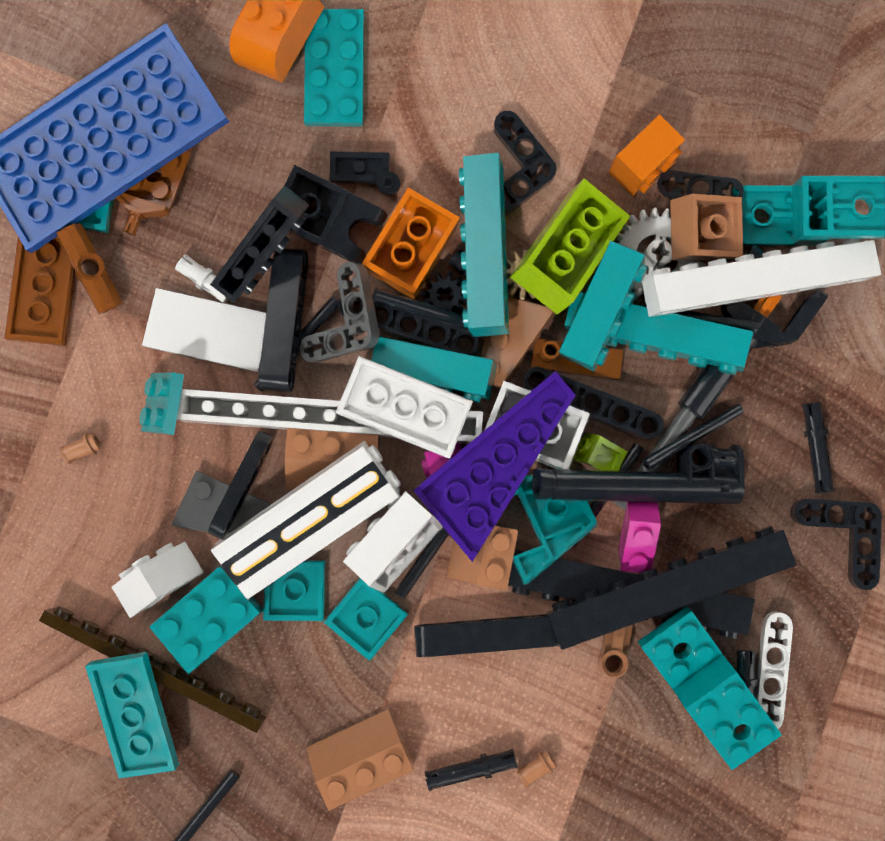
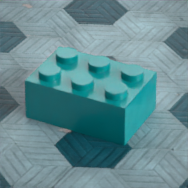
M219 566L150 625L149 628L184 670L190 674L263 612V608L253 596L246 599L225 569Z

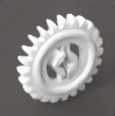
M656 207L652 209L650 217H648L644 209L640 212V220L633 214L630 215L629 223L631 226L625 223L621 229L623 234L619 233L615 238L618 242L617 244L636 251L638 244L643 239L655 236L654 241L648 245L643 253L645 255L644 265L648 266V273L645 274L643 280L652 276L653 268L654 270L664 268L672 259L671 244L666 241L668 239L671 242V219L669 218L668 208L664 210L661 217L658 215ZM659 246L658 250L662 259L657 263L656 254L653 252ZM677 260L675 269L672 272L680 271L681 266L698 263L699 268L705 267V263ZM636 282L633 288L635 290L634 299H638L641 294H644L642 282Z

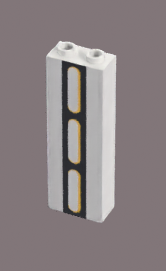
M363 441L227 534L223 540L220 539L215 543L211 552L246 599H249L399 497L400 489L398 487L401 483L392 470L387 472L380 462L383 461V458L374 445L369 447Z

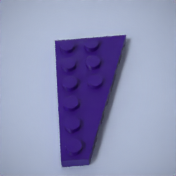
M556 371L413 490L472 562L576 396Z

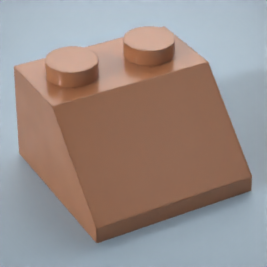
M689 194L670 200L672 260L707 261L735 259L743 256L742 197Z
M495 526L473 562L459 545L453 541L447 578L507 591L518 530Z

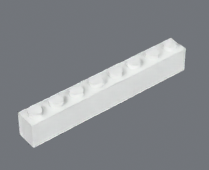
M847 239L842 241L843 245L835 246V242L831 241L816 245L817 249L809 250L808 246H800L790 249L788 254H781V250H774L763 253V258L754 259L753 254L735 258L736 262L727 263L726 259H718L708 262L707 267L699 268L698 263L681 266L680 271L670 272V268L657 269L651 272V277L642 281L648 315L653 317L866 281L881 275L875 241L862 242L861 239Z

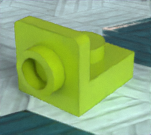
M585 433L584 437L580 440L574 459L596 470L619 471L628 451L602 436Z

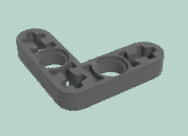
M345 262L339 267L337 280L346 325L304 337L300 344V354L304 360L308 362H323L371 349L378 343L379 329L372 300L369 276L364 265L356 262ZM353 271H355L356 276L352 278V281H350L349 276L353 274ZM356 288L360 290L359 292H351V290H357ZM360 297L363 301V309L359 314H356L353 309V303L356 298ZM367 331V336L363 340H354L353 335H360ZM338 334H341L344 339V345L341 350H337L334 345V339ZM316 344L324 345L325 349L312 352V348Z

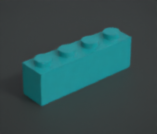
M610 241L559 350L562 358L594 372L598 365H604L610 349L606 348L610 337H617L622 326V321L619 318L623 309L627 311L630 309L635 297L632 290L636 282L641 283L647 272L648 266L644 265V254Z
M379 337L378 343L374 346L371 359L375 363L448 392L463 394V398L480 403L481 398L490 400L497 364L491 359Z

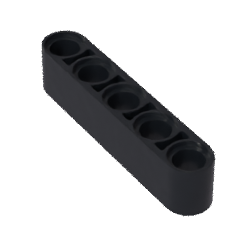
M284 248L280 254L276 251L273 254L274 263L271 269L258 380L261 390L292 392L295 383L308 273V252L305 249Z
M340 297L338 301V308L342 317L344 318V312ZM360 297L355 299V301L361 304L356 314H359L363 309V301ZM373 300L375 312L377 310H385L389 314L387 321L377 323L381 333L414 344L475 356L478 351V337H473L469 329ZM406 319H412L417 323V328L413 332L406 333L400 328L401 323ZM435 328L441 329L446 336L441 342H433L428 336L431 330ZM461 338H469L473 342L474 347L468 352H463L457 347V342Z
M532 367L524 375L522 387L532 391L533 388L528 383L529 376L536 374L545 380L554 372L542 367ZM558 374L576 395L569 406L590 413V420L641 440L653 439L662 432L664 426L663 419L656 412ZM592 396L599 401L597 411H589L585 407L584 401L586 397ZM620 407L625 410L627 414L625 422L615 421L612 415L614 408ZM643 418H648L654 423V431L651 434H647L641 429Z
M547 614L414 626L416 657H436L558 646Z

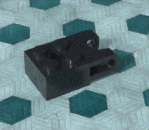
M294 165L284 186L310 205L312 202H315L317 210L310 214H305V211L303 215L307 219L297 232H294L292 229L289 232L349 262L362 264L366 253L351 242L349 237L350 231L355 224L360 222H367L376 226L382 225L388 217L387 213L382 208Z

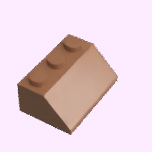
M287 428L285 448L286 490L295 489L363 441L369 447L374 445L379 451L380 436Z
M389 708L306 747L315 782L328 811L414 770V762Z

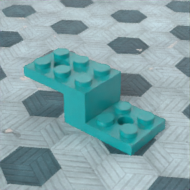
M801 176L792 186L742 185L744 188L742 206L743 246H753L754 244L756 246H816L825 243L829 239H885V176ZM734 186L730 188V196L738 195L739 192L735 191ZM856 200H863L868 204V214L863 215L856 211ZM756 209H763L768 213L769 220L767 223H760L755 219L754 212Z
M688 606L637 641L731 770H734L782 736ZM687 643L684 651L673 653L677 644ZM746 724L744 731L739 734L733 733L737 726Z

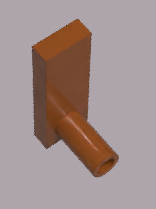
M538 338L536 343L534 342L531 368L542 367L552 372L556 371L612 380L620 379L624 351L622 349L608 348L610 351L604 365H598L594 372L562 358L559 353L563 344L562 341Z

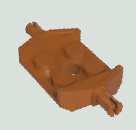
M188 149L161 167L162 174L158 181L150 182L148 176L116 197L129 210L128 214L130 216L123 232L136 236L141 219L164 217L170 214L192 153L191 149Z

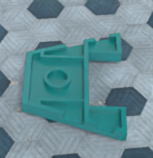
M533 475L525 476L514 494L519 496L541 544L537 548L513 557V562L524 585L531 582L597 526V520L587 501L536 500L532 492Z

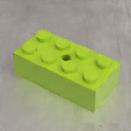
M584 178L567 194L510 278L555 314H559L574 302L602 260L610 241L615 240L630 215Z

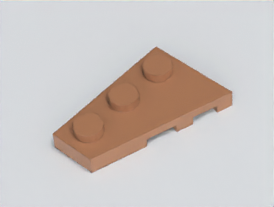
M508 297L509 334L486 336L480 356L481 358L494 360L497 364L493 386L501 388L503 381L509 382L523 362L525 354L542 334L543 328L549 320H552L555 313L547 306Z

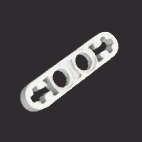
M776 611L768 613L762 621L756 675L758 686H755V698L766 713L768 712V704L762 702V698L777 701V705L770 703V712L775 715V718L771 720L779 729L784 720L793 624L790 617ZM777 617H779V622L784 623V628L778 629L777 638L783 640V644L774 641L768 642L769 637L775 639L776 631L770 628L771 622H776ZM773 647L779 648L782 653V658L777 664H770L766 657L769 649ZM769 678H775L779 683L778 691L772 695L766 694L763 688L764 682Z

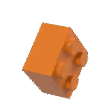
M659 114L616 156L608 173L632 197L639 191L644 194L654 185L656 179L661 174L660 171L663 173L668 171L677 162L676 159L683 153L680 147L685 139Z

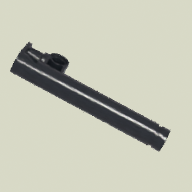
M704 443L690 445L677 453V472L550 470L537 468L533 473L532 492L536 500L739 504L743 500L745 490L744 452L738 444H732L729 448H717L716 445ZM694 451L699 458L697 464L694 463L692 458Z

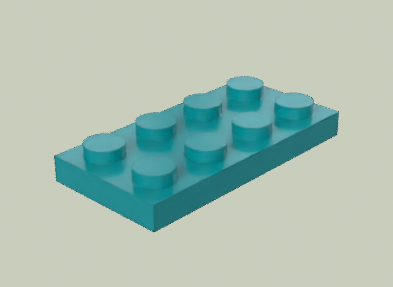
M323 9L305 41L304 125L363 127L364 9Z
M147 652L90 661L85 668L118 778L175 771L179 766V761Z

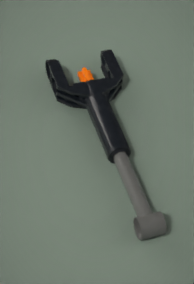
M754 244L746 255L753 254L754 259L762 257L764 251ZM818 288L808 299L803 301L782 332L779 330L780 327L767 319L781 300V295L760 298L753 308L743 301L720 306L724 317L760 323L758 334H753L749 355L756 348L789 345L797 341L828 298V294ZM706 364V367L702 368L678 402L681 410L649 455L686 434L695 419L703 420L734 375L718 371V366ZM667 459L649 470L642 463L637 471L659 472ZM612 501L625 511L627 502Z

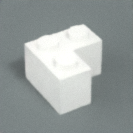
M186 542L175 547L172 543H169L156 551V557L150 559L149 555H146L135 561L132 567L119 574L121 580L113 585L112 589L130 618L155 605L168 594L187 585L204 573Z

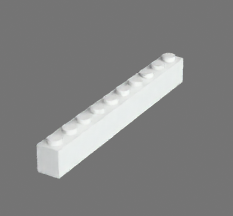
M182 389L177 420L189 423L287 430V428L373 434L380 437L396 438L336 414L340 401ZM469 411L457 443L469 444L482 433L483 412Z

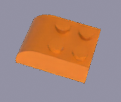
M247 0L231 31L229 47L232 59L238 66L283 83L324 9L323 4L320 0Z
M408 187L362 262V265L365 266L368 274L410 299L415 300L424 286L425 280L430 276L454 235L460 217Z

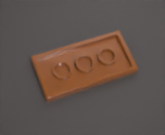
M18 237L4 339L66 346L76 274L58 237L33 253L26 251Z

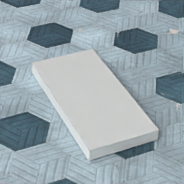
M156 288L142 346L259 373L266 313Z
M359 356L336 414L450 459L473 401Z

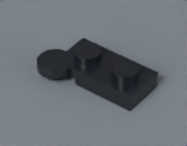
M330 151L329 181L331 183L377 184L378 190L385 196L395 195L400 190L401 185L399 177L395 173L389 172V153Z

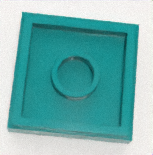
M305 560L264 588L263 621H324L326 560Z
M360 578L323 623L370 661L409 613L385 593L368 586Z

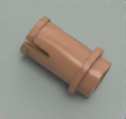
M85 433L83 438L61 446L59 451L64 462L71 464L73 461L86 455H96L97 451L101 449V444L96 434Z
M548 751L543 754L538 752L537 758L516 770L518 777L525 787H528L548 772L552 774L553 769L557 767Z

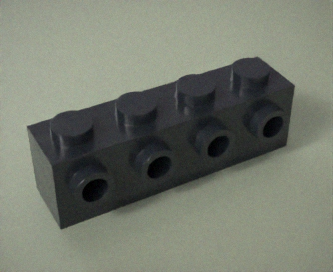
M284 186L268 204L210 285L233 303L237 301L243 292L249 295L259 282L255 279L256 275L259 272L264 275L274 263V260L270 258L274 251L280 254L291 240L286 236L292 229L294 232H297L307 219L303 213L309 204Z

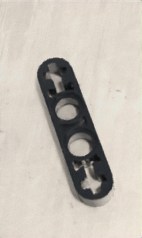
M260 430L257 432L210 523L208 534L222 540L227 535L271 448L273 436Z

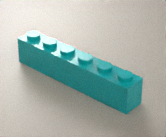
M499 152L463 156V168H459L460 185L464 186V195L460 196V210L462 214L465 213V223L460 225L462 241L466 242V252L461 253V263L463 270H466L467 279L462 281L463 298L467 299V309H463V324L465 328L469 329L473 337L509 334L503 162Z
M580 292L569 306L564 324L567 331H569L586 293ZM632 304L628 311L623 309L619 318L622 321L620 331L616 338L610 337L607 346L616 347L617 343L629 345L628 349L633 352L645 354L647 350L658 352V357L675 361L676 357L688 359V364L705 368L706 364L718 366V371L736 375L737 371L743 372L753 331L674 313L649 317L647 307Z

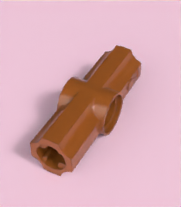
M72 224L57 232L56 235L75 269L76 277L82 282L97 313L100 315L122 305L123 302L104 268V262L97 255L82 224ZM87 262L96 265L98 273L87 275L82 271L81 266Z

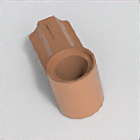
M633 625L603 636L601 654L598 657V667L603 674L612 678H618L626 673ZM610 655H617L620 660V666L614 672H609L605 666L606 658Z

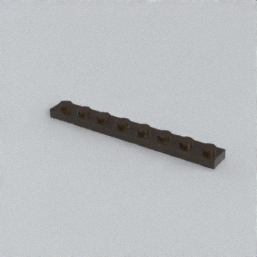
M57 606L56 608L46 609L40 617V622L110 658L147 652L156 682L255 733L261 729L266 719L261 714L262 710L250 703L242 705L234 701L235 696L223 689L215 691L207 687L208 682L195 675L188 677L180 673L181 668L171 662L164 661L163 664L153 659L154 654L140 647L135 650L127 646V640L116 634L108 636L100 632L101 627L88 620L81 622L73 618L74 613L64 607Z

